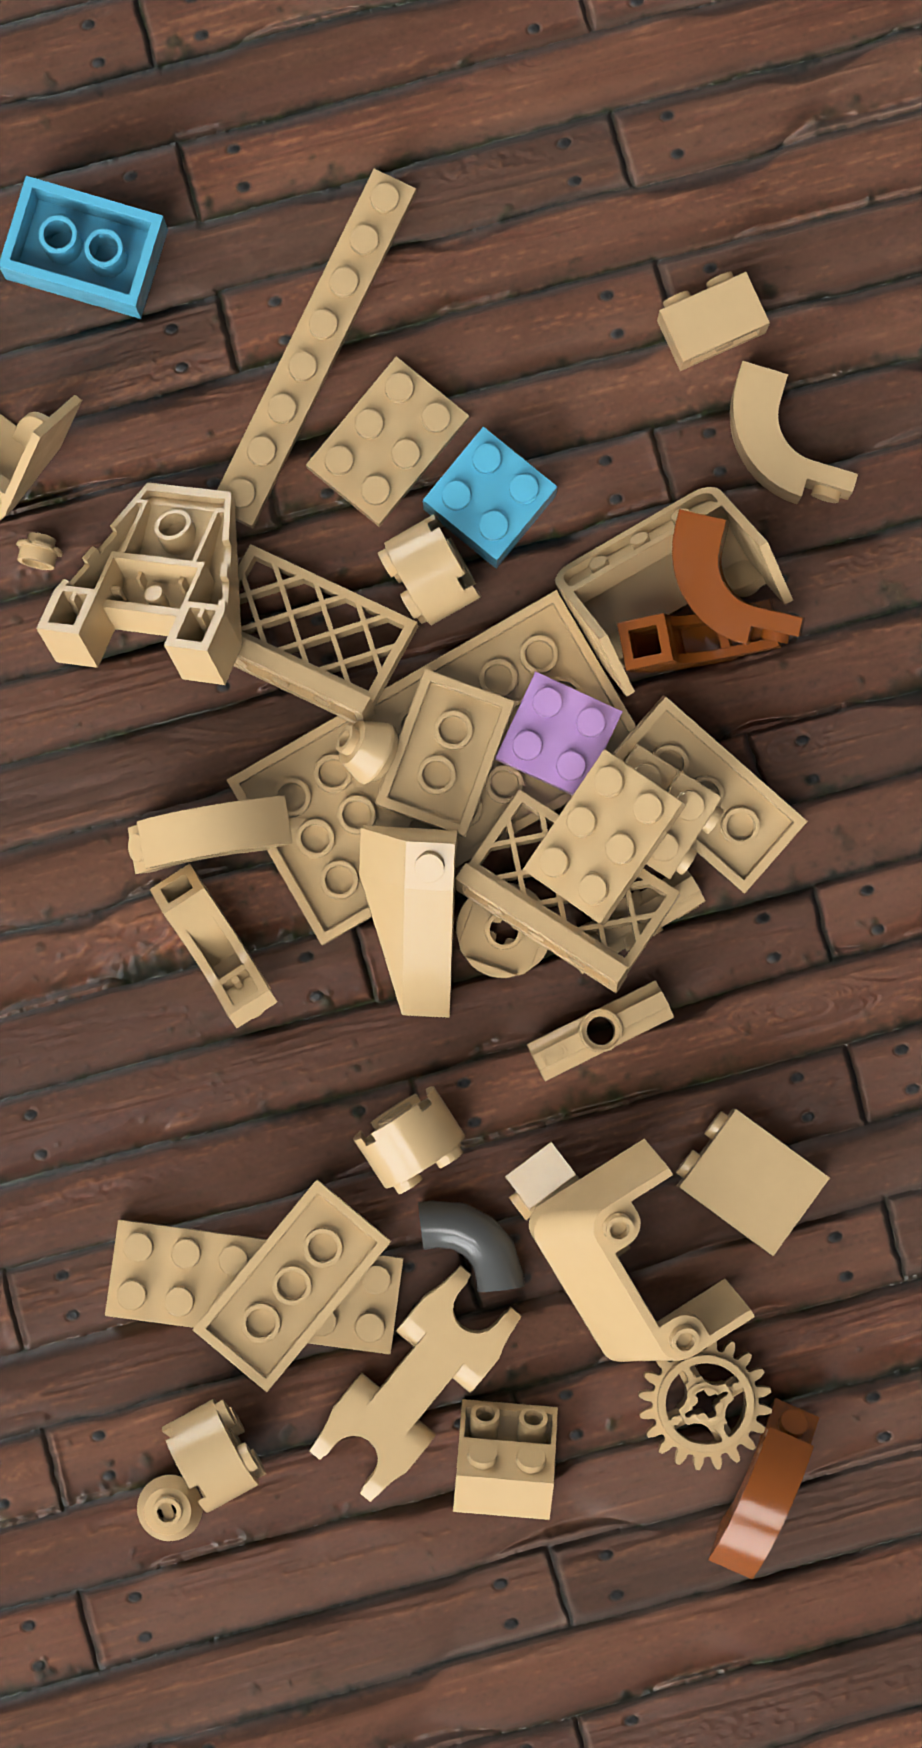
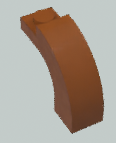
M679 509L672 540L673 568L680 591L693 612L712 630L728 639L745 645L750 644L754 627L762 628L760 638L788 644L790 635L801 637L805 617L747 603L737 596L729 586L723 572L722 554L730 521Z
M770 599L750 603L758 607L774 610L773 602ZM665 613L617 623L626 671L632 673L663 672L735 660L739 656L781 648L780 642L760 638L762 628L754 627L750 644L745 645L728 639L712 630L696 614L669 616Z
M777 1398L774 1399L770 1406L772 1413L766 1416L764 1433L760 1435L742 1485L731 1506L720 1521L708 1558L709 1561L750 1579L754 1578L764 1563L790 1511L814 1448L811 1443L820 1418Z

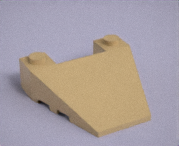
M147 482L110 525L113 532L98 549L92 546L82 557L85 564L70 582L63 579L55 588L36 629L56 662L98 668L115 630L168 636L164 647L182 679L226 685L242 647L234 496L232 492Z

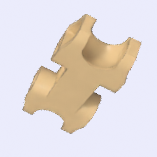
M462 1265L436 1288L426 1293L397 1328L396 1332L413 1347L385 1382L379 1387L361 1373L333 1406L325 1427L310 1448V1452L321 1460L343 1438L359 1436L368 1440L376 1449L378 1462L374 1471L361 1488L360 1494L370 1502L390 1483L405 1474L436 1434L423 1424L419 1418L453 1378L471 1393L499 1360L507 1339L522 1317L519 1312L510 1306L488 1328L471 1330L461 1325L455 1317L453 1310L454 1301L471 1276V1273Z

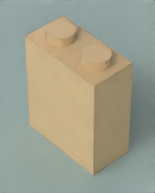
M732 1109L728 1115L720 1111L704 1133L710 1138L700 1154L692 1150L677 1169L676 1173L682 1179L676 1186L760 1248L774 1256L830 1177L737 1109Z

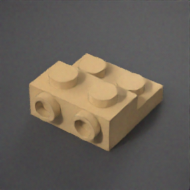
M636 744L625 763L686 804L677 820L646 863L652 869L671 879L675 871L683 875L690 867L697 854V850L691 846L700 831L702 830L709 834L718 823L723 809L717 805L722 797Z

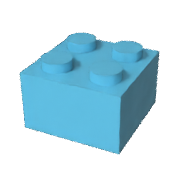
M482 427L423 499V510L430 515L435 514L444 527L497 569L556 497L557 486L485 427Z

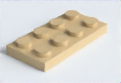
M664 695L612 753L625 762L635 745L638 744L722 797L717 805L723 809L718 823L709 834L701 830L691 847L696 849L699 855L743 893L747 892L808 822Z
M317 1179L193 1328V1331L263 1390L268 1392L386 1249L391 1240Z

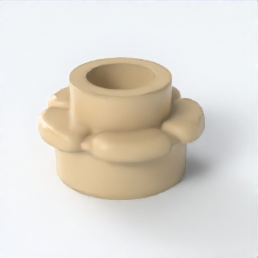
M28 533L27 539H20L16 543L20 549L17 561L23 565L40 570H54L57 557H62L63 552L55 547L56 539L41 533Z

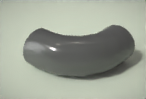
M436 1200L418 1202L423 1249H452L462 1254L472 1265L476 1277L477 1292L502 1291L525 1286L524 1273L514 1242L492 1216L463 1202Z

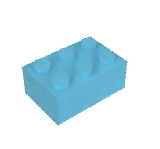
M26 176L0 258V270L6 280L141 319L168 228L162 215Z

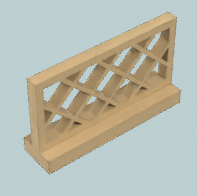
M250 544L238 565L239 591L242 585L245 589V592L239 594L240 604L249 602L255 622L241 626L242 647L234 667L354 724L357 721H372L376 714L374 707L419 627L418 622ZM257 561L274 569L277 582L250 590L247 577ZM280 573H283L291 578L282 580ZM303 584L315 588L319 599L318 602L292 610L286 593L287 589ZM281 592L287 612L260 620L254 600ZM322 592L332 597L324 600ZM345 603L357 608L361 621L333 629L327 609ZM322 611L329 631L301 640L295 619ZM364 612L373 615L374 617L366 619ZM290 621L296 642L278 648L268 644L263 630ZM390 623L402 629L394 644L375 649L369 631L370 628ZM364 631L370 651L343 660L337 639ZM258 632L260 639L249 634ZM332 641L338 662L322 667H317L308 662L305 649ZM300 651L302 659L292 655V653ZM388 656L381 667L379 658ZM374 660L378 675L369 691L350 682L347 673L348 668ZM342 671L344 679L334 675L333 673Z
M519 789L468 864L465 863L456 876V890L617 993L626 980L628 972L679 898L680 892L650 872L642 869L636 878L639 881L634 882L625 894L630 917L607 921L605 925L596 922V924L581 927L574 926L567 921L564 904L569 902L555 893V898L536 901L526 894L523 878L532 876L521 870L517 846L541 842L548 833L546 822L553 825L559 814ZM522 806L539 816L542 833L514 837L511 821ZM507 828L509 839L498 841ZM511 847L515 872L495 875L481 866L491 851ZM518 880L519 889L509 884L508 881ZM650 887L665 897L656 912L636 915L631 891ZM558 906L560 916L547 907ZM649 921L640 935L638 923ZM632 925L635 943L625 958L607 947L604 930ZM598 932L600 942L587 933Z

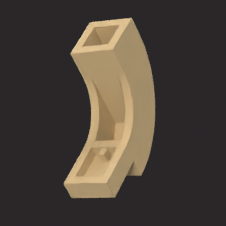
M742 361L731 397L730 427L736 450L747 470L764 488L794 504H798L801 499L804 487L812 489L811 495L822 501L838 503L840 498L848 500L853 493L858 474L803 457L791 448L781 432L778 411L788 374Z
M285 795L227 802L172 812L137 821V825L128 827V850L134 863L135 874L151 873L207 858L265 851L293 843Z
M190 863L150 889L162 913L195 959L236 1028H239L251 1019L257 1018L266 1009L277 1003L263 974Z

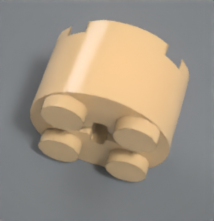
M435 514L384 542L385 549L378 552V556L391 577L394 576L398 583H404L407 590L401 593L400 596L414 619L417 618L421 624L428 622L431 626L481 598L480 592L473 586L476 583L452 539L446 540L440 529L444 526Z
M434 1086L426 1088L428 1098L421 1101L415 1093L370 1122L375 1131L367 1138L362 1131H359L353 1138L385 1188L394 1187L398 1194H402L417 1185L423 1179L420 1173L434 1163L439 1168H442L463 1154L461 1142L466 1135Z
M212 1399L162 1427V1432L170 1437L165 1441L190 1489L196 1486L199 1487L204 1498L198 1500V1503L206 1513L260 1484L258 1478L267 1474L255 1450H250L246 1442L242 1443L238 1435L245 1432L244 1427L233 1407H228L224 1400L217 1402L215 1399Z

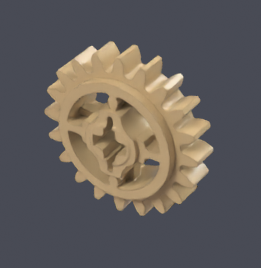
M729 1340L720 1351L717 1350L716 1341L689 1359L656 1361L661 1368L660 1373L644 1371L643 1376L650 1383L654 1384L652 1389L638 1391V1396L641 1399L650 1401L652 1404L650 1407L639 1411L640 1418L655 1419V1423L645 1433L648 1438L661 1434L664 1435L659 1443L658 1451L663 1454L672 1447H676L675 1463L678 1465L686 1459L688 1454L693 1455L692 1460L696 1470L701 1469L705 1457H710L717 1470L721 1469V1455L727 1453L733 1461L738 1463L740 1456L737 1446L742 1444L746 1448L754 1450L756 1446L749 1437V1433L751 1431L764 1433L765 1427L756 1418L758 1415L771 1414L772 1409L763 1403H759L758 1400L770 1394L771 1388L765 1385H755V1381L760 1379L765 1373L761 1367L746 1370L752 1355L746 1351L737 1358H734L735 1342ZM703 1363L719 1365L734 1375L724 1381L722 1379L708 1381L701 1377L695 1365ZM679 1374L685 1387L684 1396L676 1405V1408L667 1412V1392L672 1381ZM703 1390L708 1396L717 1394V1398L711 1402L714 1410L707 1414L701 1408L696 1410L692 1408L698 1403L696 1394ZM743 1392L742 1413L738 1422L730 1430L725 1418L726 1408L734 1400V1396ZM685 1424H702L708 1427L715 1439L705 1441L691 1439L682 1435L676 1429Z

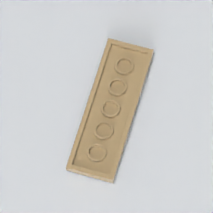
M120 1219L117 1225L105 1316L194 1328L267 1239ZM380 1255L308 1343L391 1354L404 1258Z

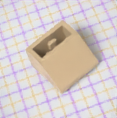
M462 1399L453 1512L550 1520L554 1488L558 1407Z

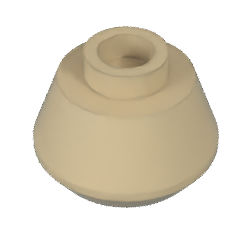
M357 721L352 726L348 725L342 730L337 740L336 750L339 752V760L358 782L366 784L379 780L388 771L397 752L398 737L393 726L387 722Z
M159 1476L144 1487L138 1498L137 1514L139 1521L146 1532L159 1540L177 1541L183 1539L196 1529L201 1520L203 1509L198 1503V1500L202 1499L196 1487L190 1489L181 1476ZM159 1509L162 1510L163 1518L159 1514Z

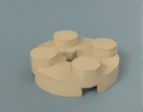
M509 883L515 888L519 889L518 884ZM525 888L526 894L529 897L536 901H540V899L537 897L535 893ZM469 898L464 903L458 915L456 935L461 953L477 971L490 977L506 979L525 974L543 959L548 949L517 930L516 939L507 938L504 944L495 942L496 934L490 931V926L493 922L501 923L502 919Z

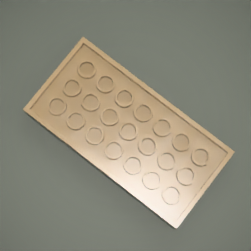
M557 590L385 688L374 707L376 714L372 721L391 724L399 739L424 669L515 701L497 750L498 753L536 671L623 711L605 749L610 753H613L636 727ZM339 716L227 779L238 801L285 795L293 843L267 851L322 946L372 917L359 875L361 825L439 829L375 805L385 775L377 781L362 784L343 766L339 760V752L336 750L337 740L342 730L348 725L352 726L354 723ZM494 758L465 838L457 835L456 868L472 859L519 789L554 812L567 805L572 795L496 761ZM522 806L511 821L514 835L539 821V816ZM507 828L498 841L509 838Z

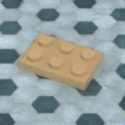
M396 356L308 461L306 467L380 527L467 423L469 415Z
M424 669L398 739L395 758L386 772L375 805L439 829L458 830V835L465 838L515 701Z
M604 749L523 870L596 922L605 925L686 804Z

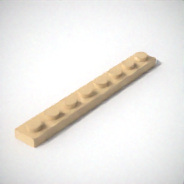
M373 169L217 489L219 491L232 492L235 500V520L250 528H254L415 198L416 188L376 169Z

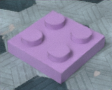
M535 671L495 760L573 796L603 750L606 749L623 711Z

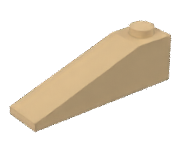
M361 825L359 875L401 1013L407 1016L450 1018L458 830Z

